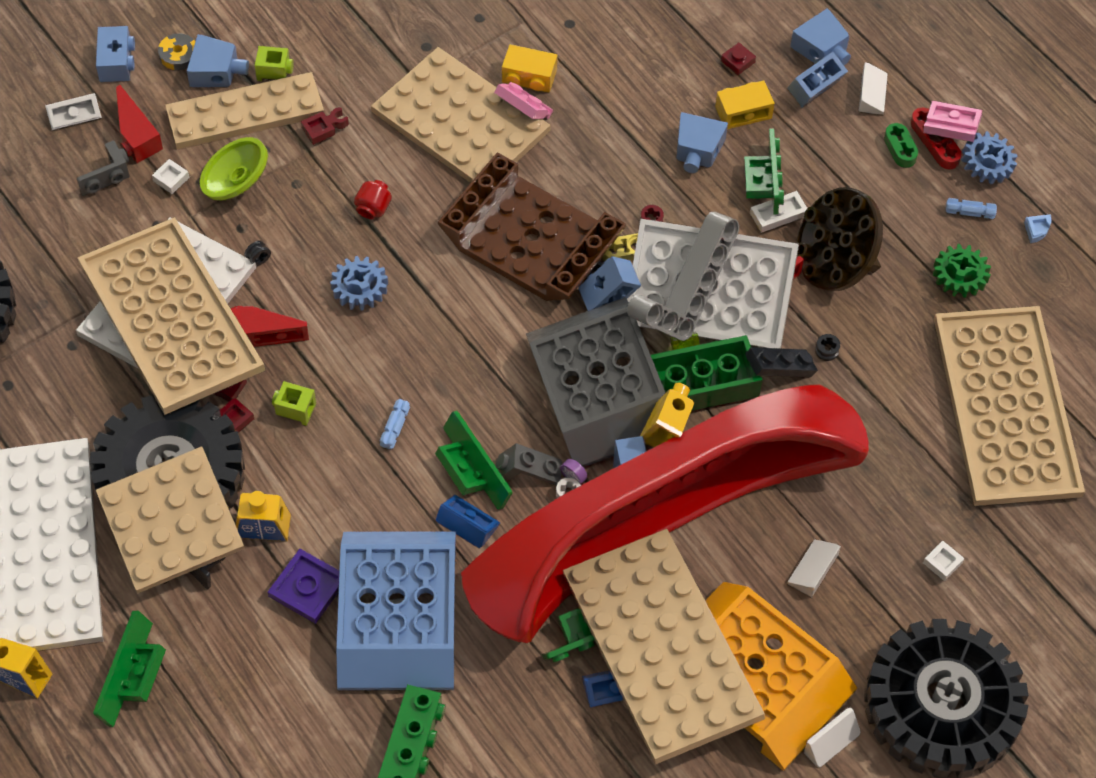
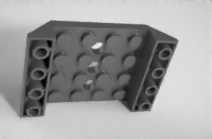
M626 297L526 333L570 456L581 464L582 467L613 457L615 440L640 437L657 401L665 394L637 320L631 318L627 313L629 302ZM622 357L630 359L629 364L626 366H618L616 362ZM597 366L605 368L604 372L599 376L591 374V370ZM570 376L579 377V381L574 385H567L565 383L566 379Z

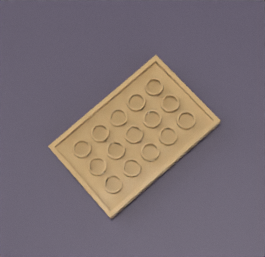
M439 47L371 105L372 113L470 183L497 152L517 163L550 132V124L543 119L530 118L494 93L497 87Z

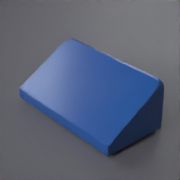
M457 495L452 496L440 506L436 517L437 523L452 532H456L458 536L478 548H481L500 525L499 521Z
M610 670L582 676L589 707L624 700Z

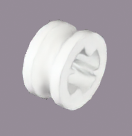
M573 478L561 479L556 486V498L564 495L566 488H572L573 490L581 485Z

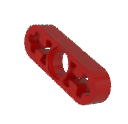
M916 109L912 114L910 124L917 136L942 168L951 170L958 167L962 156L961 149L949 137L940 136L943 139L941 142L932 141L929 136L933 134L923 133L925 120H927L930 109Z

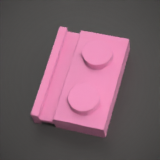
M515 83L498 84L494 92L532 119H549L553 112V109Z
M932 101L923 133L974 142L982 117V110Z

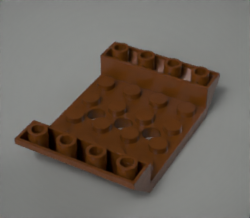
M498 152L438 221L440 228L460 252L545 301L569 299L626 228V223L606 212L596 220L519 177L518 163ZM542 217H550L553 221L543 223L540 219ZM529 234H534L539 238L529 241L525 237ZM514 252H521L524 254V256L522 258L515 259L511 257V254Z

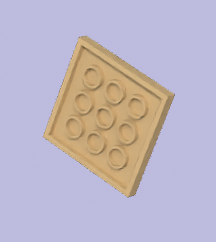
M203 447L184 453L96 490L137 593H141L245 549Z

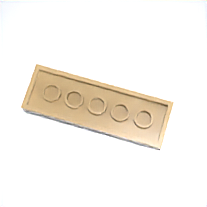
M312 72L165 105L177 150L301 122L322 111L324 112Z

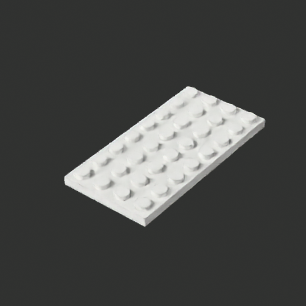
M88 438L0 449V638L33 647L37 651L104 641Z

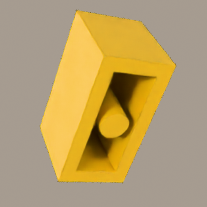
M509 44L502 65V83L509 84L512 82L520 87L550 93L557 72L558 54Z
M763 80L718 91L715 108L721 121L728 123V130L772 119L775 103Z

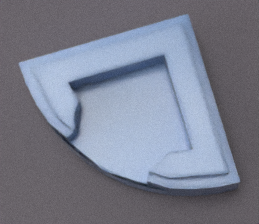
M1051 214L1025 218L1024 224L1030 243L1038 242L1047 235L1051 225Z

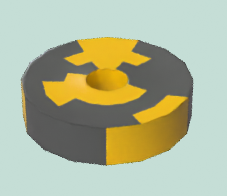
M182 33L165 37L158 46L161 63L166 68L172 70L187 69L195 40L189 35Z

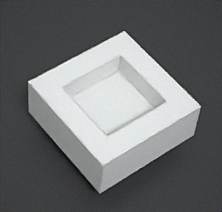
M169 159L152 175V178L156 184L173 194L189 179V173Z
M942 541L924 559L923 564L945 581L963 563L964 558Z

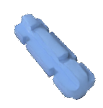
M948 198L945 208L947 213L956 214V212H960V215L974 217L984 215V218L994 219L997 213L996 204L986 203V205H983V202L970 200L958 202V199Z
M396 400L393 407L394 411H391L384 428L385 432L382 433L380 438L381 447L387 449L394 448L397 441L396 438L399 436L405 421L404 417L407 416L410 409L408 401Z

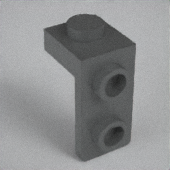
M114 140L105 144L111 164L77 178L82 196L95 193L102 188L120 183L130 177L127 163L129 162L124 148H118Z
M517 443L501 453L496 460V468L506 482L520 473L553 485H557L561 480V459Z

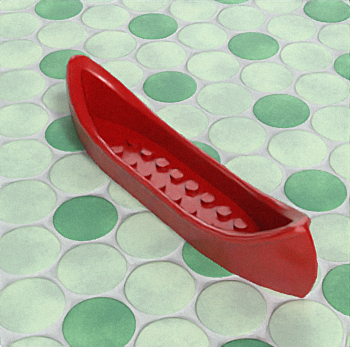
M820 384L783 389L756 397L725 410L683 432L681 437H673L560 496L498 538L461 572L463 591L471 610L494 632L517 642L530 643L548 617L572 594L563 576L564 569L662 530L668 529L670 533L722 504L751 492L799 478L858 466L865 460L869 451L866 428L852 405L834 391Z

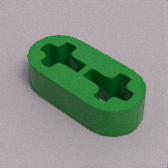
M900 123L890 124L886 128L885 144L898 166L910 168L916 163L918 149L904 125Z

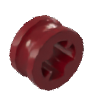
M647 205L642 209L640 220H651V218H648V215L652 214L653 217H656L655 221L663 222L664 212L659 206Z

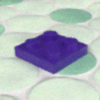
M299 548L269 589L268 597L316 624L339 592L340 571Z

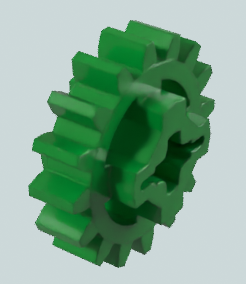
M957 244L955 250L951 246H947L946 252H939L938 258L934 262L933 276L937 277V285L944 284V292L950 289L952 290V296L955 297L959 292L963 298H966L968 292L976 296L978 289L981 291L985 289L991 275L989 274L991 265L986 264L987 257H979L981 252L979 249L972 252L971 245H968L966 249H962L961 244Z

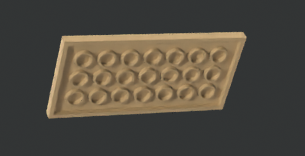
M175 217L78 257L79 265L164 415L265 371L264 363Z
M1040 306L935 314L936 332L974 506L1083 497L1085 489Z
M668 529L563 570V576L655 764L765 719V713Z

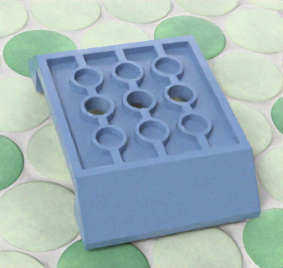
M343 532L340 549L336 648L337 690H406L407 684L428 690H454L456 532ZM366 593H371L376 597L374 602L370 604L361 602L360 598ZM394 593H400L405 597L399 604L389 601V597ZM423 593H429L434 598L430 603L423 604L418 601V597Z

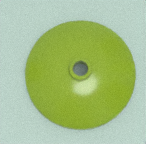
M253 137L240 138L222 147L210 158L201 173L200 188L202 192L213 200H228L249 190L259 180L265 170L268 159L267 148L259 139Z

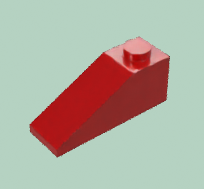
M121 85L117 86L119 125L123 141L120 143V146L124 148L127 157L131 156L136 163H139L163 150L161 137Z
M234 306L230 308L253 347L309 340L306 321L253 306Z

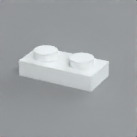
M795 191L784 195V205H779L778 215H773L772 200L751 207L750 214L762 233L804 218L807 207L798 192Z

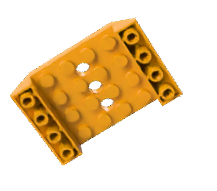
M723 582L705 601L765 713L764 720L747 726L745 729L763 743L761 753L784 771L806 747L807 741L819 732L854 694L857 687L838 657L752 589L743 585ZM772 638L777 639L782 647L776 650L771 649L767 646L766 641ZM752 658H757L762 661L763 667L757 670L752 669L747 662Z

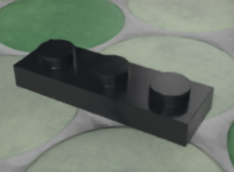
M751 347L745 353L756 376L812 377L818 371L812 356L806 349Z

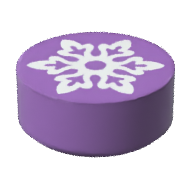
M567 459L560 466V470L565 478L576 479L580 485L587 479L585 469L573 459Z

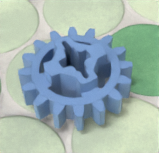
M988 131L985 132L983 137L980 133H976L974 142L967 141L962 149L964 155L961 161L967 162L964 169H971L973 171L971 177L980 176V182L988 179L990 184H993L995 180L1002 183L1005 178L1008 179L1017 166L1015 160L1018 156L1011 153L1014 146H1007L1006 138L1002 141L999 140V134L997 133L994 137H990Z
M355 256L354 262L345 259V266L340 264L336 266L337 272H332V281L330 282L334 298H340L341 306L349 303L350 310H353L355 305H359L360 310H364V305L366 304L373 308L374 300L382 302V294H387L388 276L385 275L384 267L379 268L377 260L371 264L369 263V257H366L364 261H360L359 257Z

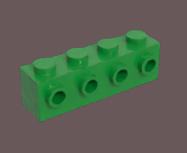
M407 684L378 778H419L420 774L425 776L429 764V758L426 757L428 748H434L438 732L434 730L437 721H442L446 705L442 704L440 692Z

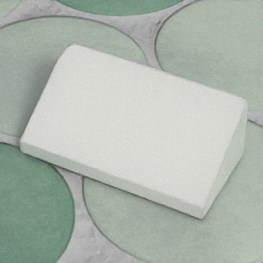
M866 62L864 63L859 112L883 115L888 73Z
M95 93L45 105L52 130L102 118Z
M814 539L787 584L812 597L839 555L841 546Z
M851 707L847 708L807 741L804 754L816 767H822L860 735V728L854 710Z

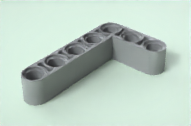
M710 212L701 226L666 306L642 295H636L628 303V315L679 340L685 341L691 337L738 235V221L718 212Z

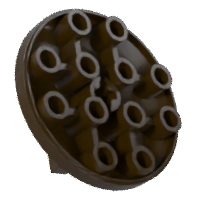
M850 187L836 188L827 191L811 207L806 209L797 236L796 244H799L797 257L801 256L807 261L804 269L802 267V273L812 285L827 291H841L857 284L868 272L875 273L881 268L877 257L882 244L883 222L877 204L869 195Z

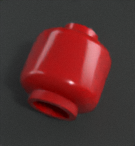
M380 180L364 182L354 198L357 213L370 220L382 217L392 200V195L387 190L388 186Z

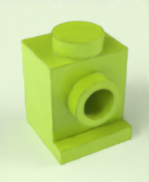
M258 46L255 61L257 81H262V78L278 80L287 78V74H292L294 63L293 59H289L288 48Z
M284 381L280 391L276 390L272 399V406L275 407L276 415L300 421L302 425L307 426L316 406L315 391Z

